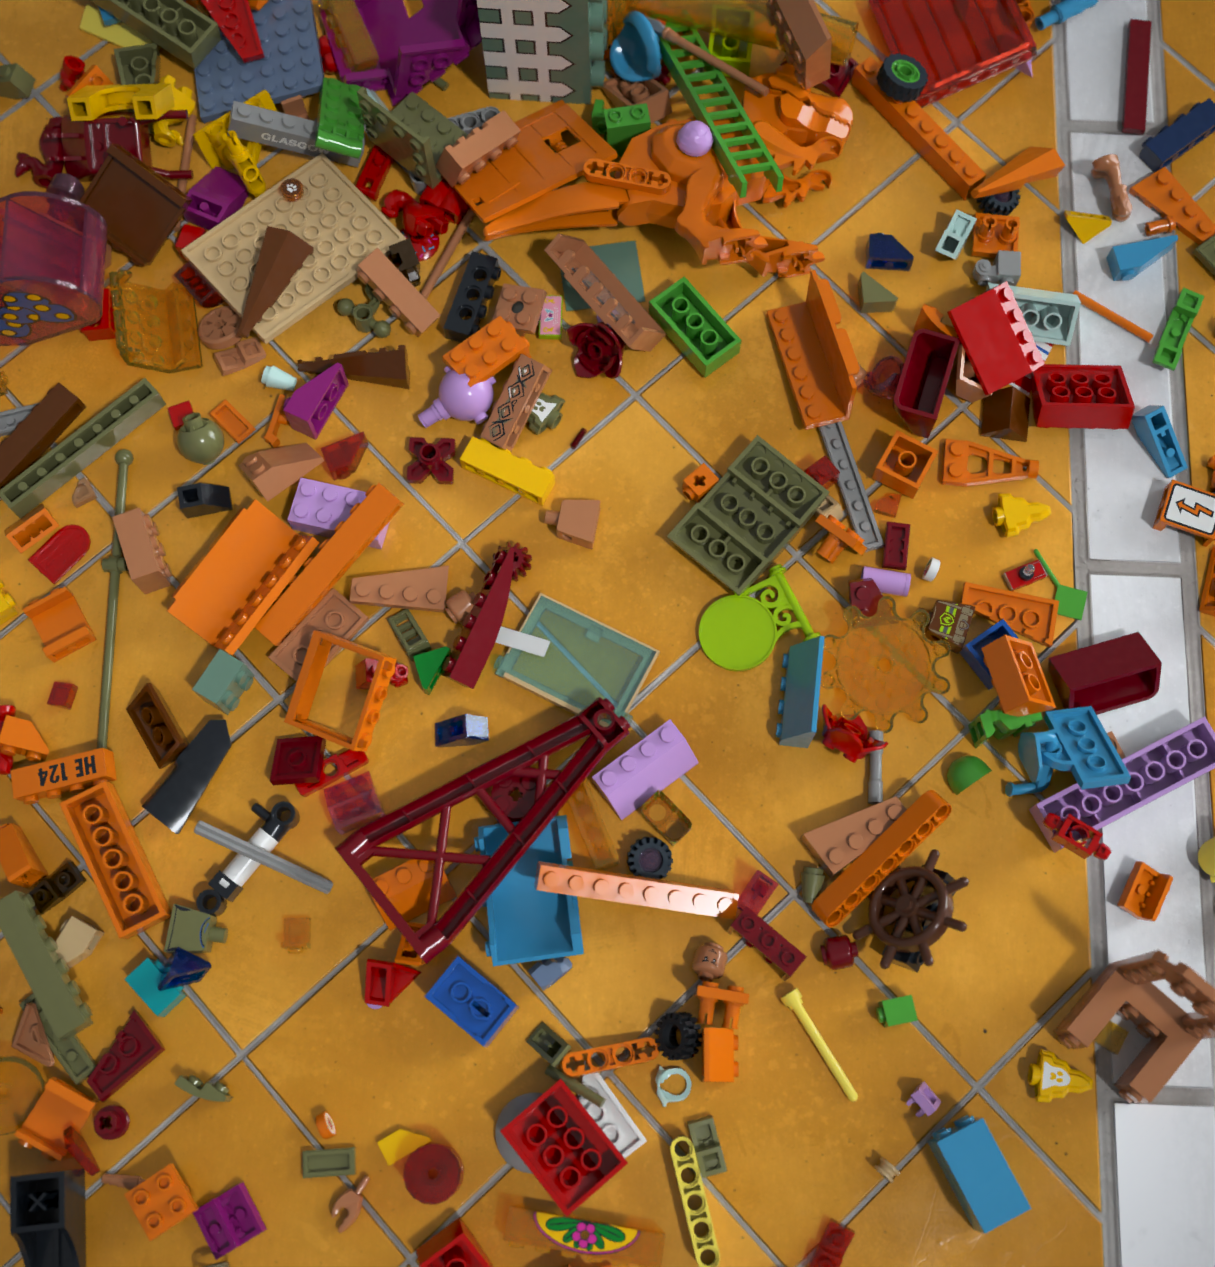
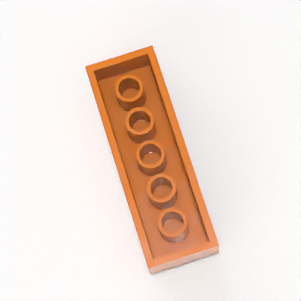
M104 781L59 803L119 938L129 939L171 918V909L114 784Z

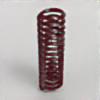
M585 428L579 431L576 438L570 444L573 447L572 449L577 447L583 436L587 433Z

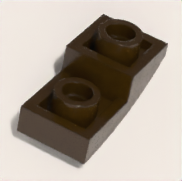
M67 862L51 878L42 880L28 894L33 898L38 911L44 914L67 898L87 880L73 862Z

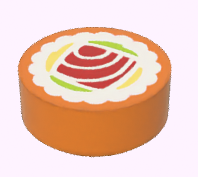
M327 1111L318 1114L315 1122L322 1138L327 1140L335 1136L336 1128L330 1114Z

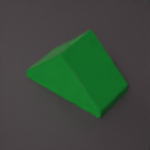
M446 646L413 656L422 688L427 695L431 694L443 672L442 666L444 661L451 655L450 648Z

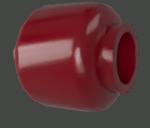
M847 935L825 938L824 945H820L823 963L828 965L831 970L852 967L854 965V957H859L856 942H850Z

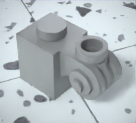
M998 250L993 266L986 259L979 260L972 272L974 280L978 282L979 286H987L988 283L1001 284L1006 281L1010 286H1016L1021 276V252Z

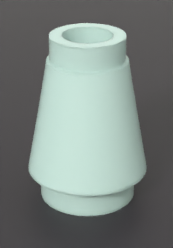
M274 365L272 367H265L261 383L266 384V387L291 391L294 390L297 378Z

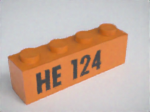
M103 747L10 770L13 799L22 801L27 805L38 803L39 799L60 798L62 793H80L85 791L86 787L95 786L104 781L111 782L117 780L114 753Z

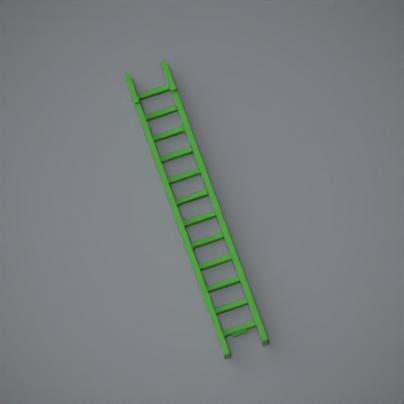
M686 12L681 13L680 21L666 22L665 27H670L675 32L682 31L685 35L681 36L682 38L710 53ZM659 36L662 59L696 120L703 122L710 128L713 137L712 149L727 173L728 181L734 186L739 197H746L748 182L743 174L764 171L765 177L770 180L775 191H782L784 176L723 73L698 58L699 60L679 62L677 60L678 57L692 56L693 54L685 49L672 50L670 46L676 44ZM703 67L706 71L687 75L684 72L686 69ZM709 79L713 83L711 85H704L698 87H693L691 84V82ZM718 92L720 97L700 100L698 96L699 94ZM726 105L728 110L708 113L705 107ZM733 117L736 123L715 126L712 120ZM741 131L743 134L740 137L723 139L720 133ZM749 144L751 150L732 153L728 149L731 146ZM756 157L759 162L758 164L738 166L736 160Z

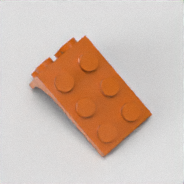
M498 316L447 352L442 358L443 362L451 370L459 375L466 374L470 378L467 384L472 387L477 383L487 381L503 368L519 359L521 354L531 358L529 353L530 344L524 336L520 337L516 333L510 321L506 322L501 316Z

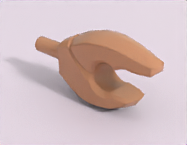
M366 1175L355 1190L349 1188L344 1191L333 1205L332 1219L339 1213L341 1208L348 1210V1216L344 1218L343 1223L338 1229L339 1233L348 1229L360 1214L363 1202L361 1192L370 1180Z

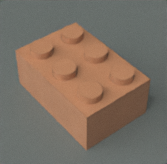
M136 508L113 516L112 519L127 568L135 585L144 594L171 586L169 577H172L173 574L169 564H165L163 556H166L163 544L159 543L157 536L160 535L159 529L155 522L152 523L149 514H144L140 508Z

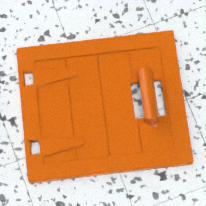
M559 100L514 122L521 130L517 137L518 142L511 149L507 147L503 149V153L496 160H488L486 162L487 165L480 172H472L470 174L471 177L464 184L460 185L458 183L453 188L485 224L584 175V164L587 160L596 158L612 161L618 158L617 151L563 100ZM568 130L579 142L569 147L563 142L560 133ZM548 139L550 147L544 142ZM482 201V204H480L479 206L476 205V203Z

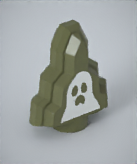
M541 393L527 420L529 422V429L536 435H539L547 427L550 429L556 428L563 416L560 410L565 400L557 395L550 397L545 393Z

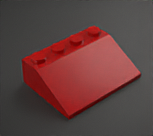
M1007 281L984 291L947 312L985 396L1044 365L1042 355L1034 342L1032 333L1024 320L1023 313L1019 309L1013 291Z
M1044 364L1030 373L1032 409L1036 427L1129 429L1135 405L1121 366Z
M562 1079L557 1081L500 1130L566 1217L628 1164L623 1155Z

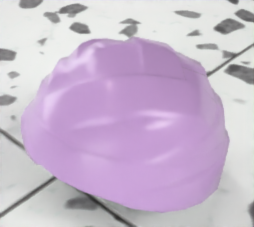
M696 120L689 121L678 131L676 142L679 149L685 154L699 157L709 152L713 144V137L710 128L703 122Z

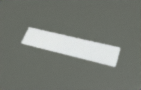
M501 626L495 643L544 657L550 641Z

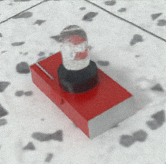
M1038 559L1005 572L1002 576L1009 590L1014 591L1045 579L1047 574Z

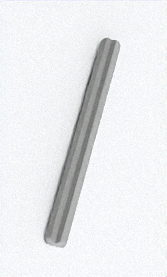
M198 821L194 828V833L325 894H329L333 887L332 881L203 821Z

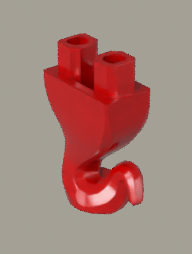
M398 189L391 191L384 199V207H381V212L390 218H396L403 209V228L411 236L421 235L427 238L431 237L433 232L436 231L439 234L447 233L449 221L443 218L444 211L440 208L418 203L411 195Z

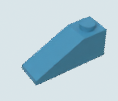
M1173 235L1113 246L1106 257L1113 281H1128L1136 277L1168 253L1177 242L1178 236Z
M1148 405L1133 413L1131 420L1136 433L1165 477L1171 478L1187 469L1188 466L1165 407Z

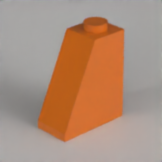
M13 823L0 826V863L8 881L28 889L49 874L21 827Z

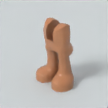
M1108 154L1093 161L1091 174L1095 179H1106L1110 189L1112 214L1115 220L1124 222L1131 215L1132 205L1127 194V186L1121 182L1118 156L1116 154Z

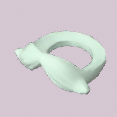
M659 1066L655 1078L657 1085L656 1093L663 1107H666L669 1102L684 1100L689 1095L692 1084L687 1072L681 1068L664 1069L662 1066ZM673 1074H680L687 1083L686 1090L678 1096L660 1089V1084Z

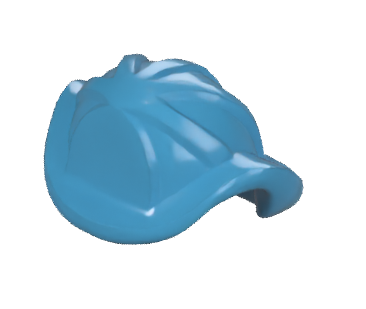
M631 11L623 19L625 25L611 45L610 62L616 74L626 81L641 82L652 80L661 73L660 60H662V54L659 44L660 39L645 15L638 11Z

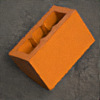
M42 503L4 530L5 536L22 554L60 525Z

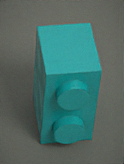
M147 957L124 980L156 1016L165 1017L187 996L182 991L185 987L176 977L171 978L166 973L168 968L160 959L155 961Z

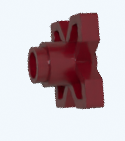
M411 437L409 439V452L417 461L407 467L408 483L421 484L432 474L439 484L452 485L454 483V469L446 461L456 453L455 439L441 438L435 445L427 443L424 438Z

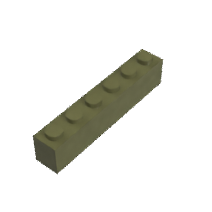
M16 890L0 900V929L56 1038L68 1040L93 1024L90 1018L92 1011L87 1003H83L78 995L81 993L80 988L68 976L69 967L64 959L59 958L56 953L58 949L56 942L51 936L48 937L44 930L47 927L45 921L33 909L35 906L33 898L28 893Z

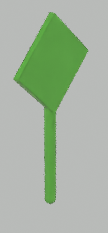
M1035 549L1034 554L1057 587L1054 599L1059 601L1057 615L1082 620L1088 592L1060 585L1040 552Z

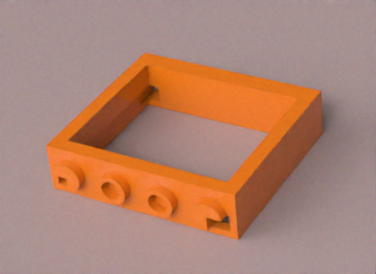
M314 630L284 722L353 751L367 752L372 742L375 725L380 718L383 700L388 693L387 688L390 679L395 672L397 659L330 633ZM332 644L378 661L353 738L307 720Z

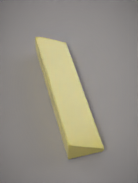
M88 4L86 5L79 27L80 30L121 48L154 43L124 22L105 26L99 9Z

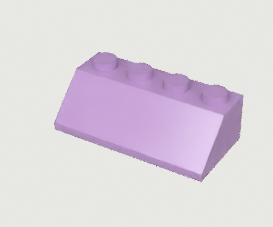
M668 720L592 776V783L622 821L641 807L654 793L668 787L699 762L684 736L673 722Z

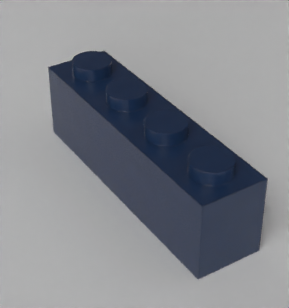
M1210 98L1203 103H1196L1186 115L1183 113L1178 116L1171 126H1164L1154 138L1151 136L1146 139L1142 144L1143 148L1138 157L1154 173L1163 167H1167L1215 132V103Z

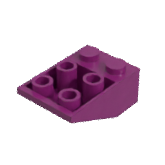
M216 166L188 191L187 196L193 200L183 215L186 221L211 230L240 210L250 193L239 175Z

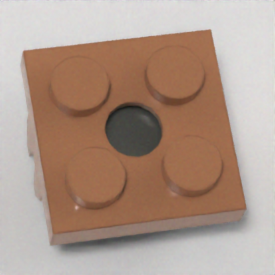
M503 284L492 321L501 316L506 322L510 321L518 335L524 336L525 333L534 335L537 325L541 320V311L547 295L546 291L538 288Z

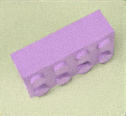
M300 478L287 520L293 530L331 538L336 533L334 531L336 526L341 521H346L350 517V510L357 503L361 504L367 497L365 496L366 492ZM389 523L368 547L382 550Z

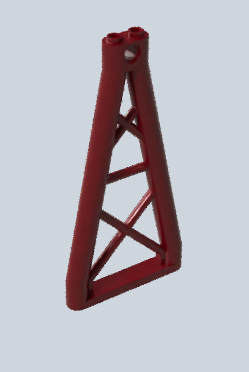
M598 697L574 717L358 828L335 847L340 856L426 964L455 940L604 755L630 734L628 730L631 727L622 715L618 717L613 710L615 708L607 698L602 699ZM602 719L611 721V724L607 727L598 725ZM589 736L562 770L548 769L549 756ZM539 762L538 768H528ZM511 776L537 778L534 804L516 826L486 792V789ZM547 779H553L550 785L546 788ZM474 795L478 796L509 834L491 856L446 852L451 807ZM440 814L436 851L378 847L384 842ZM371 857L434 861L427 922L417 932L413 931L362 866ZM444 862L483 865L437 921Z

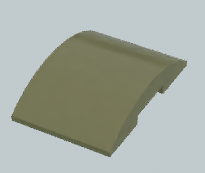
M757 435L728 467L726 474L700 503L697 502L667 535V538L735 594L740 596L785 550L830 492Z

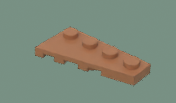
M449 566L352 578L350 604L444 613Z

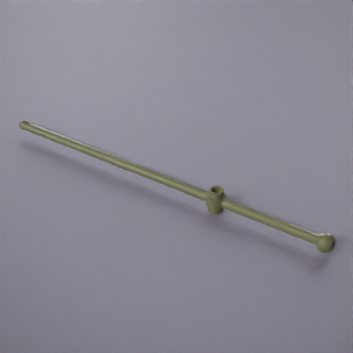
M125 449L119 450L115 455V461L119 465L115 516L125 512L128 466L134 460L132 452ZM115 525L112 556L102 560L103 571L110 572L97 749L102 747L107 749L120 574L123 571H128L125 558L122 557V548Z

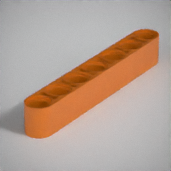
M934 790L926 791L814 900L811 907L812 911L827 927L837 926L888 874L892 873L949 817L952 806Z

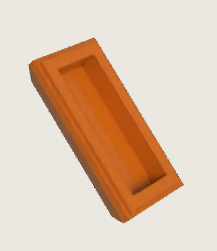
M226 399L209 413L238 444L256 430Z

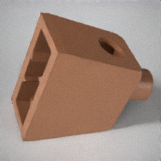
M563 500L560 512L547 510L545 524L557 525L556 531L559 539L593 549L601 509L600 500Z

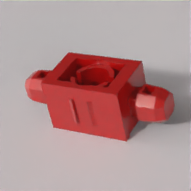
M1048 813L1042 822L1044 826L1051 831L1055 830L1051 838L1053 841L1083 859L1091 856L1093 853L1094 857L1100 860H1107L1111 849L1103 842L1098 843L1103 835L1101 832L1071 814H1068L1062 820H1060V816L1054 813ZM1071 831L1080 833L1081 841L1083 842H1076L1072 837Z

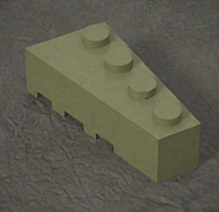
M156 43L114 49L122 85L159 84L161 59ZM128 109V112H135L134 109ZM153 123L148 124L149 134L154 133Z

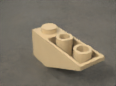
M71 916L60 928L61 934L56 940L58 947L56 953L59 958L64 959L70 969L92 954L104 932L80 918Z

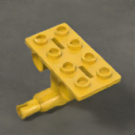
M267 90L259 92L244 102L245 104L277 111ZM229 111L194 133L193 137L212 169L222 164L229 169L236 168L248 192L257 198L266 192V183L257 167L262 145H269L240 139L234 130L228 131L231 113Z

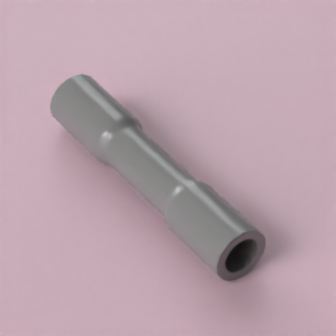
M872 730L869 731V737H872L873 740L883 741L884 732ZM883 749L869 753L870 779L868 782V804L872 805L883 802Z

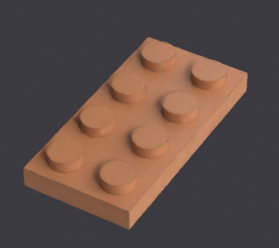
M333 588L272 652L269 659L297 682L314 630L327 632L350 641L369 621V618ZM332 644L325 667L343 647Z

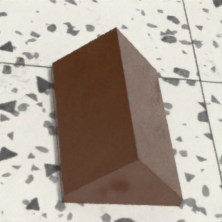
M147 683L126 710L158 768L161 769L176 761L189 745V742L161 692L151 683Z

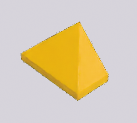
M1064 210L1066 220L1083 244L1111 226L1112 220L1107 215Z

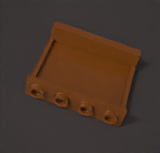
M110 144L106 150L109 153L108 157L77 206L70 208L69 211L75 215L74 219L90 226L95 235L109 240L115 250L128 254L134 264L138 266L151 265L193 199L121 145Z

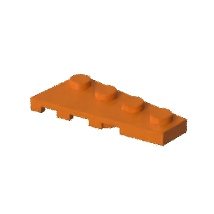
M1163 167L1129 189L1128 193L1132 196L1137 195L1144 200V205L1148 208L1153 207L1162 214L1161 217L1163 219L1165 216L1174 217L1178 226L1177 229L1199 246L1215 235V224L1166 167Z
M968 582L963 584L960 604L975 606V614L994 623L1004 619L1014 632L1046 647H1052L1059 606L1058 600Z

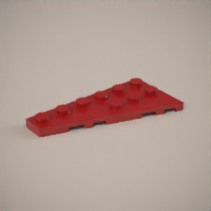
M200 0L213 20L218 23V27L244 63L265 58L249 0Z

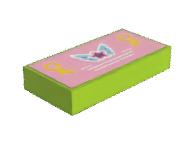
M546 295L539 322V339L562 338L563 296Z

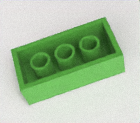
M685 276L649 301V315L704 378L740 353L742 340Z

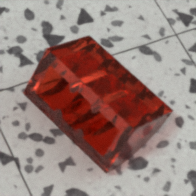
M189 262L174 274L202 307L214 308L225 302Z

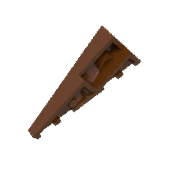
M399 345L398 350L387 351V348L384 347L379 348V352H366L363 350L335 354L333 359L323 360L322 357H315V361L298 360L299 372L319 375L338 362L342 364L348 380L404 389L410 388V370L405 345Z

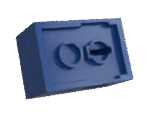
M459 956L456 957L424 996L486 1048L519 1009L513 1001Z

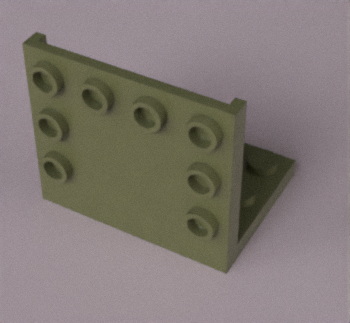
M362 86L357 91L358 104L362 111V119L365 122V131L368 134L369 140L426 185L434 189L444 179L435 168L444 148L449 144L453 146L457 139L462 136L466 138L468 134L413 91L389 112L369 97L366 88Z

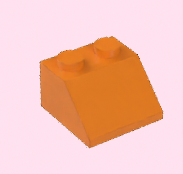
M703 1028L701 1030L703 1038H701L702 1082L733 1083L734 1077L739 1076L738 1061H734V1051H738V1035H733V1029Z

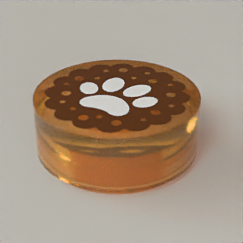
M294 178L285 180L281 184L283 198L290 202L300 200L304 195L302 183Z

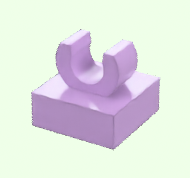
M922 1082L916 1087L906 1104L910 1106L912 1103H917L921 1109L915 1115L921 1117L924 1113L930 1116L937 1110L941 1101L929 1086Z

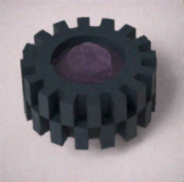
M1020 190L980 197L976 201L981 203L978 206L979 209H985L983 213L1007 216L1019 204L1020 201L1018 200L1021 195H1017Z
M643 837L636 840V843L630 846L631 849L627 853V865L634 876L661 879L667 876L668 871H671V863H673L672 852L662 840L655 837Z

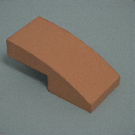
M258 337L239 341L236 343L235 348L214 353V360L222 376L245 369L266 357Z

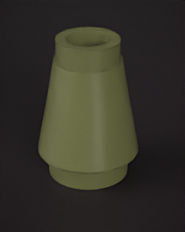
M804 866L803 872H801L802 902L813 903L820 895L825 875H823L824 869Z

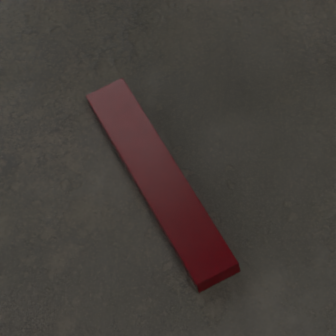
M1130 19L1128 23L1122 132L1143 135L1146 130L1152 21Z

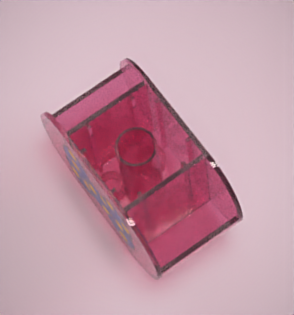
M24 191L0 198V346L31 345L95 324L101 319L108 226L105 219L96 210L74 199L46 192Z

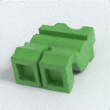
M987 709L975 718L968 727L974 746L977 748L992 735L998 740L1006 739L1012 734L1014 737L1020 736L1021 733L1036 725L1035 722L1041 721L1042 715L1039 712L1016 717L1003 713L1001 709Z

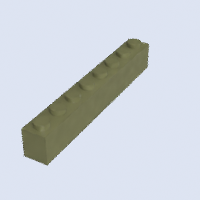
M146 378L142 379L0 490L1 499L21 519L166 405L163 398Z

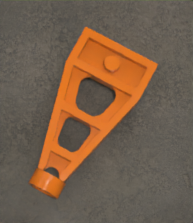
M946 439L944 442L942 485L966 487L1026 478L1036 479L1038 476V460L1023 459L966 440ZM976 455L984 458L987 461V470L983 473H969L967 470L968 457ZM993 461L1008 462L1010 464V472L994 473Z

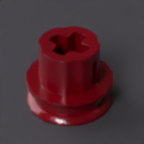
M109 1105L103 1107L94 1118V1130L102 1139H118L129 1128V1114L121 1106ZM112 1117L110 1121L112 1127H106L107 1118Z

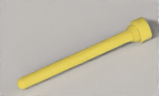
M798 988L790 991L780 998L785 1007L794 1010L848 1099L852 1102L856 1101L858 1094L802 1006V994Z

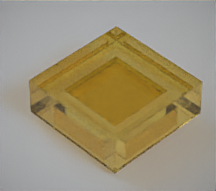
M1109 1021L1093 1042L1118 1055L1129 1032Z

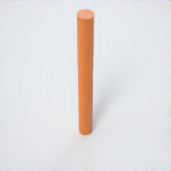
M1077 290L1074 291L1073 294L1078 295L1082 305L1149 343L1154 336Z

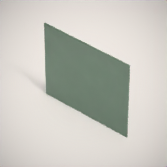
M636 240L589 246L638 302H645ZM560 269L566 312L591 309L565 279V273ZM583 281L589 288L592 286L590 282Z

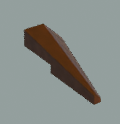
M267 226L238 332L242 338L250 336L249 332L256 323H260L266 310L273 306L290 284V279L297 270L300 271L308 255L313 254V246L289 230Z

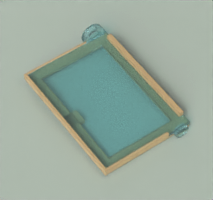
M540 593L519 632L550 641L545 656H538L510 647L505 657L499 655L496 659L494 668L497 671L495 674L574 715H577L598 697L602 699L607 698L615 708L613 710L618 717L622 715L631 725L633 716L628 714L660 651ZM602 719L598 725L607 727L611 724V721Z

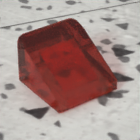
M54 682L47 704L71 710L78 687L71 683Z

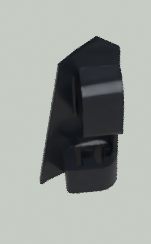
M209 720L174 763L175 768L142 805L145 810L176 834H180L232 746L226 720Z

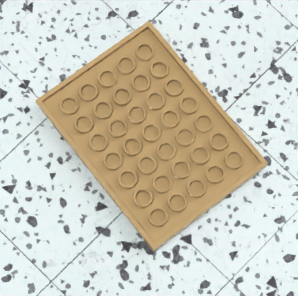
M321 153L187 245L181 252L188 262L242 319L267 226L289 230L313 246V254L308 255L300 271L297 270L287 288L273 306L266 310L260 323H256L252 329L267 344L358 278L355 271L357 266L377 247L388 257L390 255L389 246L406 240V237ZM295 180L300 183L301 190L297 195L289 196L283 192V184L286 181Z

